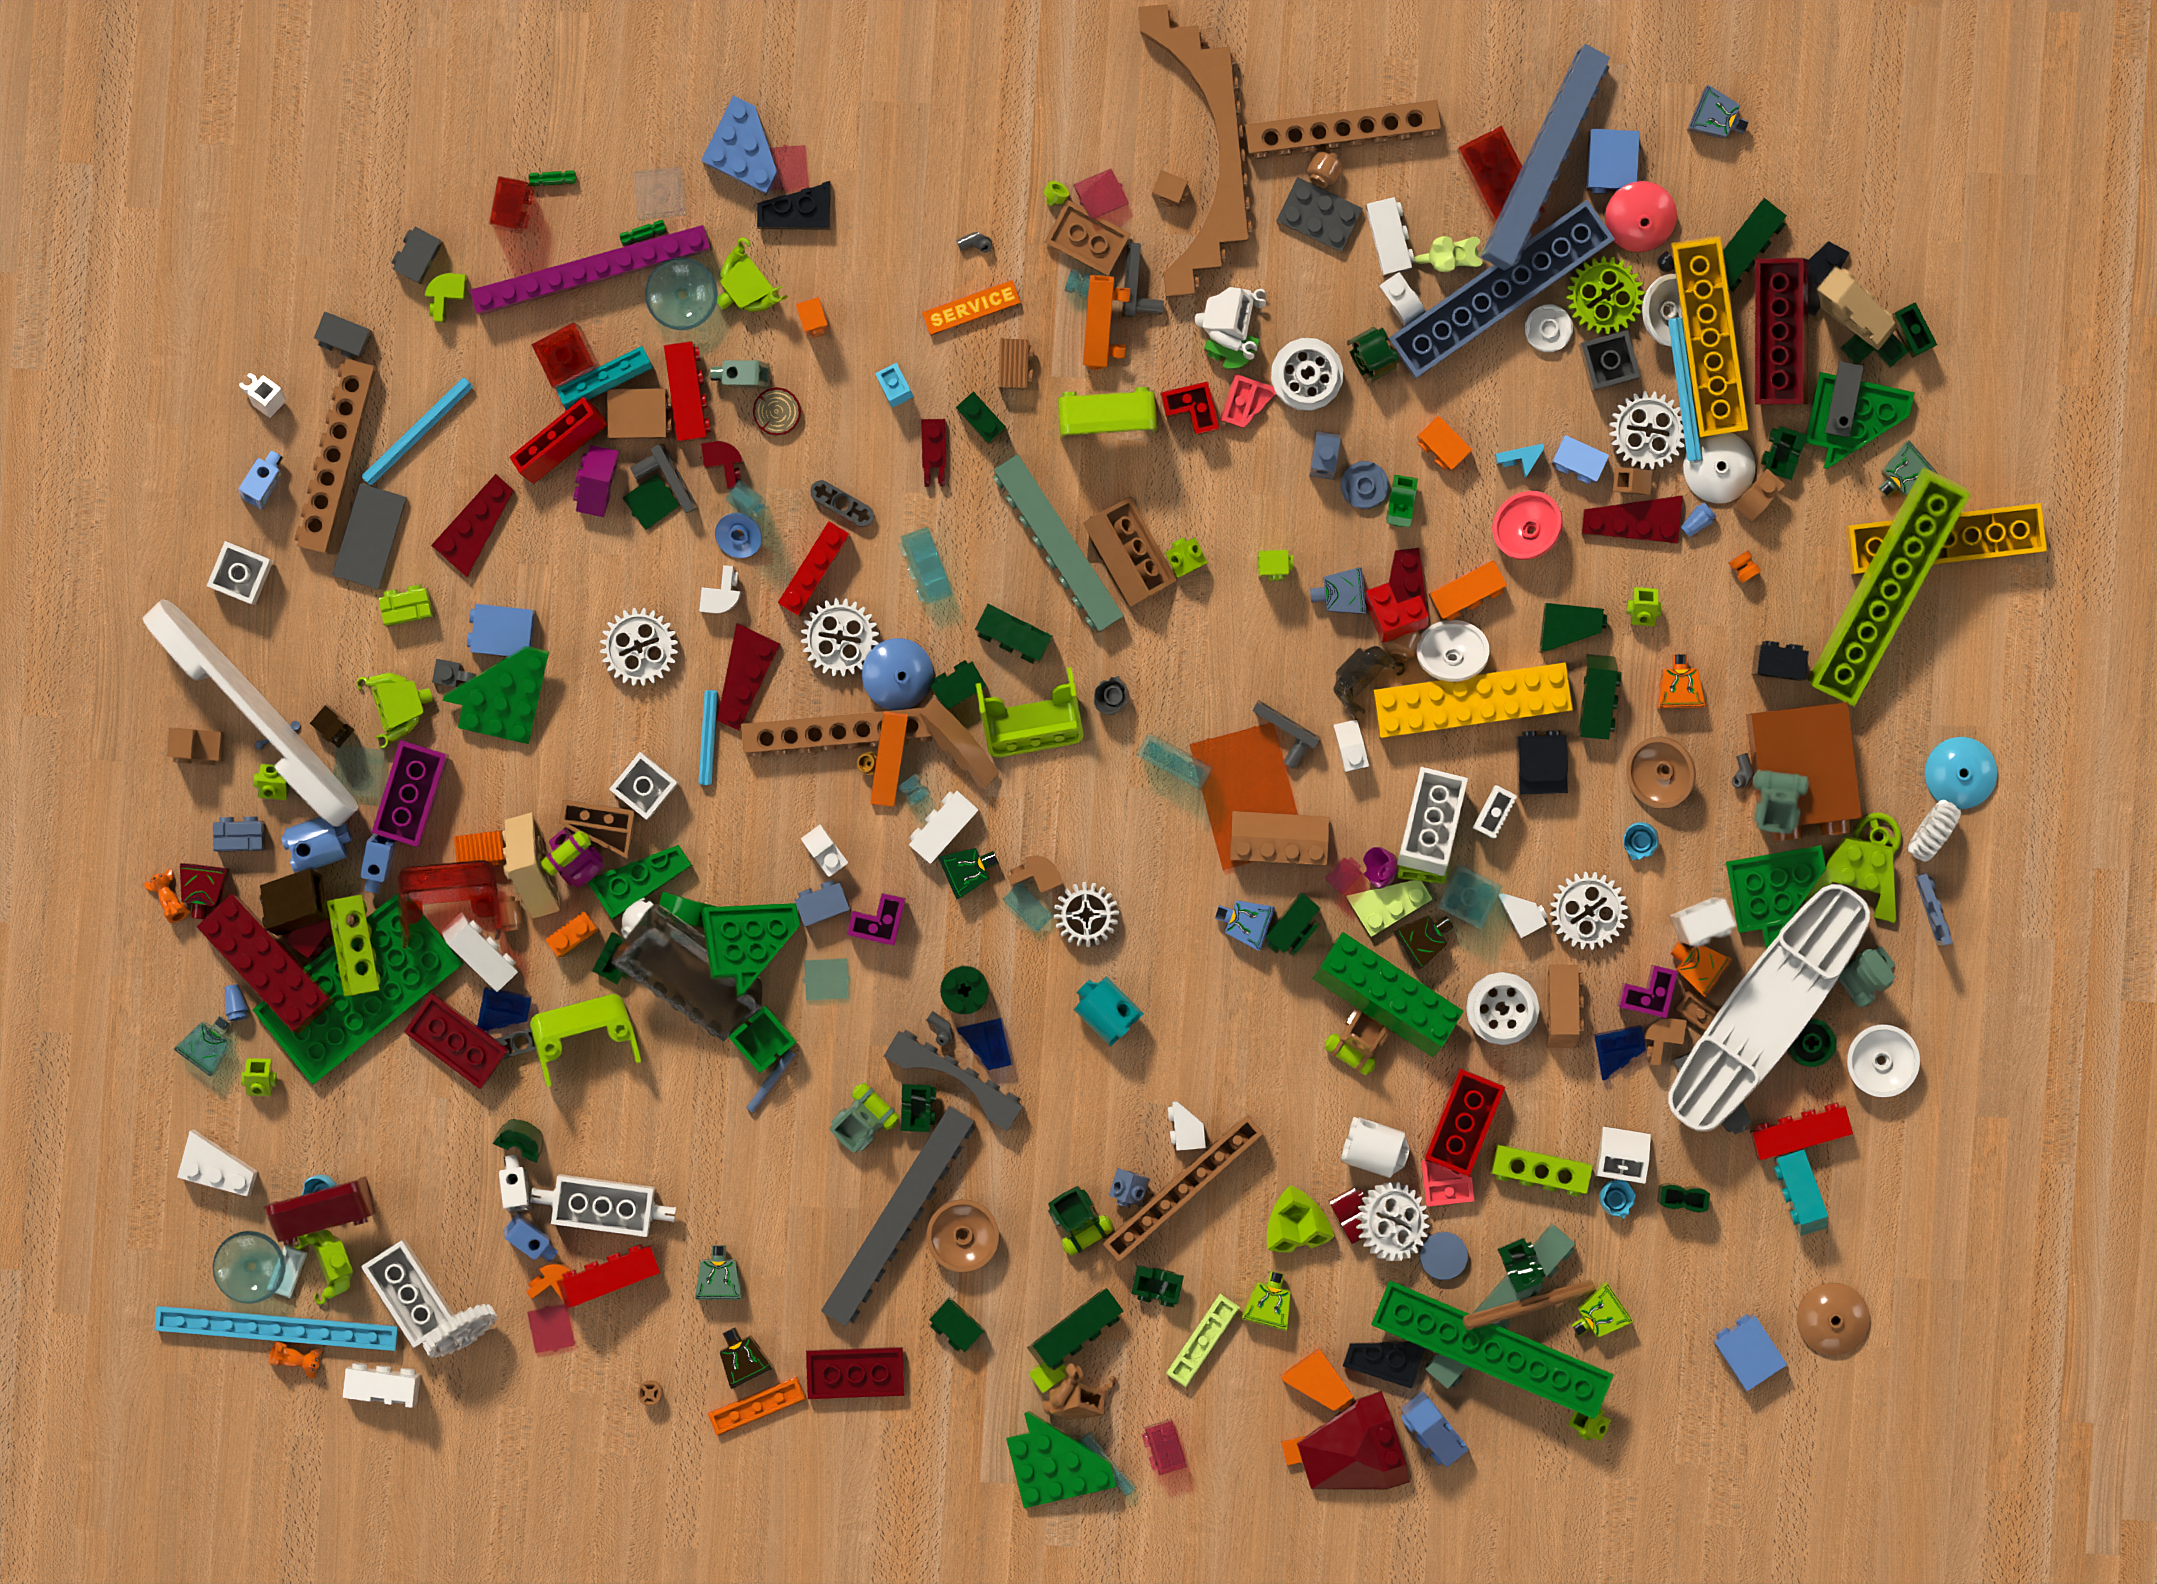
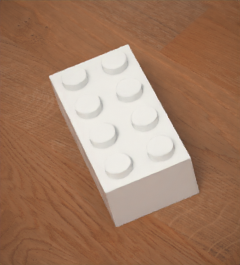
M1425 767L1420 768L1397 865L1442 876L1445 875L1468 778Z
M1713 897L1669 915L1680 942L1696 947L1708 943V937L1710 936L1719 938L1731 933V928L1736 926L1724 898Z
M405 1238L361 1266L413 1348L424 1342L425 1338L430 1336L429 1333L436 1331V1327L442 1326L444 1321L454 1316L449 1305Z

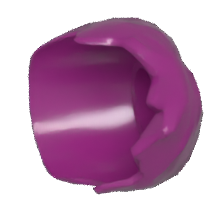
M1373 847L1363 857V862L1367 868L1364 876L1373 885L1380 889L1392 883L1399 870L1398 860L1392 852L1381 847Z

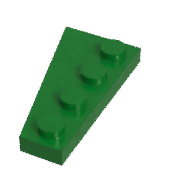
M676 845L652 854L647 858L607 871L604 874L593 877L587 883L611 919L614 920L622 915L633 903L648 897L693 865L682 848Z

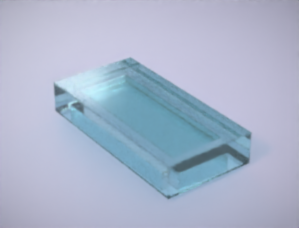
M1020 882L1003 898L1036 933L1053 917Z

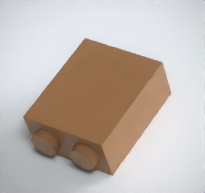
M666 389L607 390L609 439H668V433H672V419L667 418V409L672 408L671 394H667Z

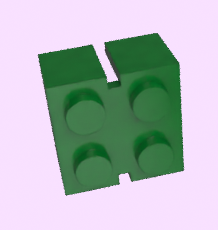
M767 1005L763 1006L748 1019L751 1022L750 1025L745 1022L728 1037L759 1073L777 1059L776 1053L781 1056L798 1041Z

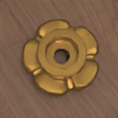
M867 752L859 756L857 767L861 773L867 775L874 774L877 758L874 752Z

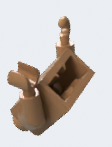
M1071 1363L1066 1367L1069 1378L1064 1379L1059 1388L1051 1389L1049 1392L1050 1399L1045 1400L1043 1403V1409L1046 1414H1053L1068 1420L1104 1415V1400L1108 1396L1107 1391L1115 1386L1117 1378L1111 1376L1109 1378L1111 1382L1098 1389L1081 1383H1074L1080 1381L1084 1375L1080 1365L1075 1368L1074 1364Z

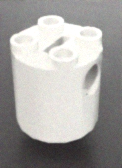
M1353 1117L1340 1161L1391 1178L1393 1174L1405 1166L1410 1151L1405 1132L1367 1119Z

